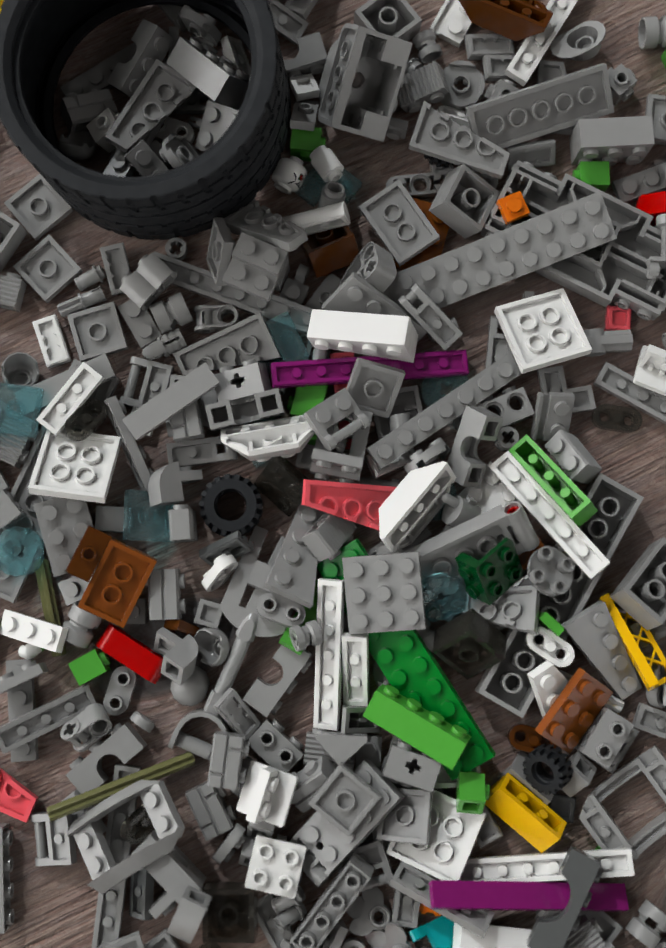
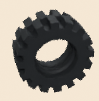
M553 744L538 746L525 757L523 766L526 767L523 769V773L527 774V782L531 781V787L534 789L537 787L538 792L543 793L545 791V795L555 794L569 783L573 773V768L569 767L572 763L566 759L568 755L565 752L562 754L560 752L561 748H554ZM542 762L552 769L554 776H551L544 770Z

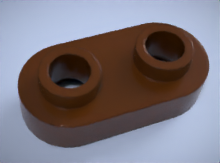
M521 723L513 725L508 731L509 743L514 748L526 752H531L538 746H541L540 742L545 737L535 731L536 727ZM518 732L524 733V738L521 741L516 739ZM549 741L548 745L553 744L554 748L558 747L557 745Z

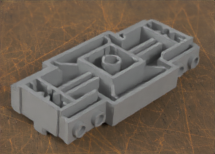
M517 160L508 174L507 182L498 199L521 191L530 214L506 225L495 203L487 224L485 223L480 235L487 237L600 191L617 239L534 272L605 308L611 301H614L615 305L625 310L629 308L637 312V316L649 321L651 319L654 321L666 308V267H660L659 276H656V279L646 278V261L650 256L661 257V230L657 229L656 226L650 225L654 216L567 173L562 181H560L552 173H543L535 169L533 164Z

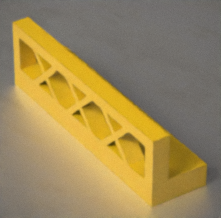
M609 593L599 597L600 601L606 603L629 658L648 692L665 684L666 677L657 680L651 669L652 663L663 666L666 671V658L650 630L647 631L640 625L639 635L631 634L626 621L627 619L636 620L627 612L626 614L619 612ZM642 632H644L647 638L641 637ZM640 641L651 644L653 648L651 658L643 655L638 646ZM655 653L660 661L654 659Z

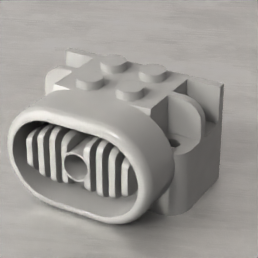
M345 23L339 38L333 43L328 52L320 80L319 122L336 129L384 142L391 115L395 112L398 105L397 95L405 81L404 72L413 43L360 25Z

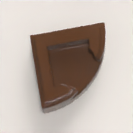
M181 619L165 620L164 628L173 633L180 631L185 633L186 636L190 634L194 637L199 630V627Z

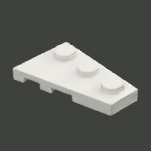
M548 660L527 673L542 718L569 682Z

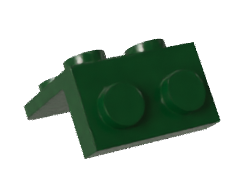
M507 537L480 560L463 552L455 558L459 567L458 572L465 582V589L468 595L488 605L494 603L524 574L512 539Z

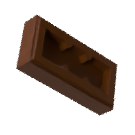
M88 525L65 572L89 583L112 536Z

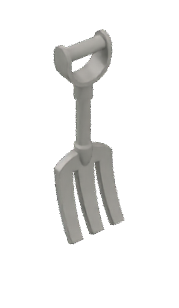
M255 527L249 541L251 540L254 543V550L242 555L220 604L223 614L237 630L235 641L214 689H211L204 708L192 710L180 720L174 729L168 748L173 749L176 746L210 761L212 744L182 732L184 724L192 718L205 717L217 723L221 731L230 732V727L213 705L228 688H232L247 650L255 637H273L285 632V626L266 620L257 612V600L267 592L255 588L246 607L240 606L248 585V579L268 534V530ZM281 536L267 564L274 565L285 537ZM270 601L264 604L266 609H268ZM294 610L289 611V617H291Z

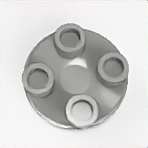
M543 546L532 553L528 561L527 571L532 585L540 593L551 597L560 596L566 593L572 585L575 562L570 557H567L559 549L550 546Z

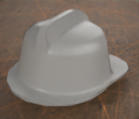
M590 20L583 22L556 37L551 43L550 50L558 58H571L575 61L590 60L599 53L601 42L606 35V28L599 21Z

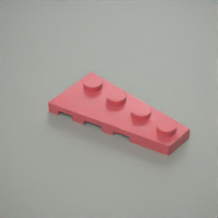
M303 479L302 505L379 531V508L396 487Z
M0 768V812L27 823L39 797Z

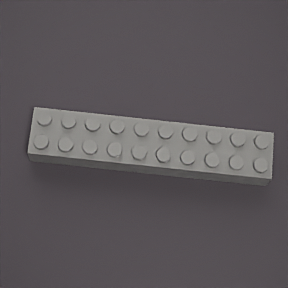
M599 473L588 484L584 492L598 512L579 528L603 555L610 560L644 497ZM556 543L555 546H554V548L559 549V550L562 551L567 557H569V556L565 553V551ZM575 564L573 582L566 593L555 597L540 593L539 613H549L560 624L574 617L583 610L605 569L590 580ZM509 628L475 691L523 718L535 697L527 673L547 660L527 646V633ZM563 631L559 637L566 641L568 634ZM540 634L534 638L536 644H540L543 640ZM558 649L556 651V657L561 649Z

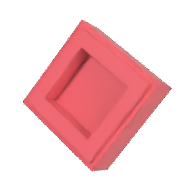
M608 305L606 307L604 331L631 329L632 310Z

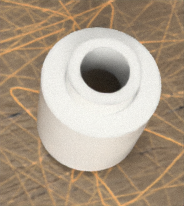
M321 145L310 154L311 164L324 182H336L342 177L344 166L330 148Z

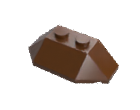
M459 0L473 24L513 41L544 32L553 16V13L547 10L540 0Z

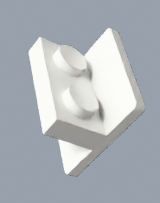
M651 344L649 346L643 345L633 378L634 384L666 396V350Z
M251 761L236 810L247 814L245 820L254 824L265 821L275 826L283 827L297 786L298 776L257 761Z
M277 834L276 839L256 835L245 887L294 899L306 846L288 842L287 836Z

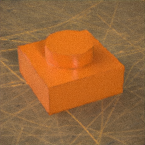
M521 191L498 199L496 202L506 225L530 214Z

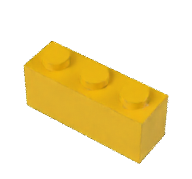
M506 773L490 787L489 800H486L485 805L539 852L543 853L560 840L567 822L510 773Z

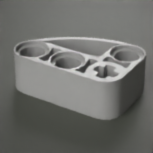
M368 242L348 267L339 286L355 272L383 293L392 284L397 274L393 255L376 243Z

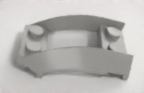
M656 745L624 765L588 795L579 819L601 849L630 847L632 858L636 860L650 845L666 834L665 810L628 840L601 803L608 795L641 771L666 803V758Z
M142 779L111 795L73 821L67 836H74L93 880L87 885L104 894L137 871L159 858L176 850L175 844L178 838L182 837L185 826L164 781ZM140 795L160 840L116 864L97 821Z

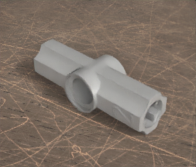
M602 328L584 330L592 347L591 353L585 355V357H596L606 353L629 352L632 350L633 334L631 329L604 331Z

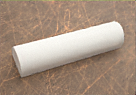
M344 201L282 217L283 221H291L304 229L307 235L351 224L349 212Z

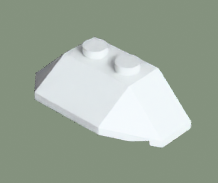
M299 415L221 429V442L250 461L265 462L272 457L281 456L289 458L296 453H300L315 432L305 417Z
M442 461L411 470L380 506V539L390 552L395 553L398 549L412 544L443 507L444 502L441 500V496L444 493L449 494L451 484L456 479L454 472L447 462Z

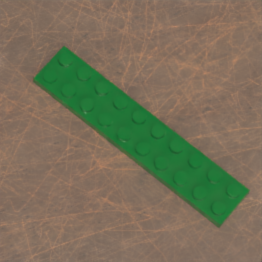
M358 538L341 548L342 552L332 560L327 558L317 564V570L323 578L344 580L342 558L368 555ZM345 595V599H344V612H345V614L347 615V605H346V595ZM417 630L368 633L370 653L391 686L399 690V694L407 699L413 698L417 700L424 709L429 712L439 713L446 722L451 725L461 726L467 731L468 735L472 736L453 770L442 764L452 781L458 778L459 772H469L496 755Z

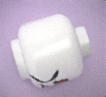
M295 156L281 158L272 174L275 188L286 194L299 191L307 176V170L303 166L304 162Z

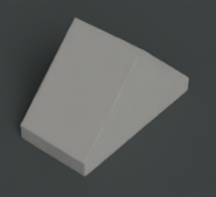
M342 704L341 733H379L380 726L363 717L367 707Z
M316 731L315 739L339 765L340 762L345 763L367 743L368 736L363 733L344 734L341 732Z

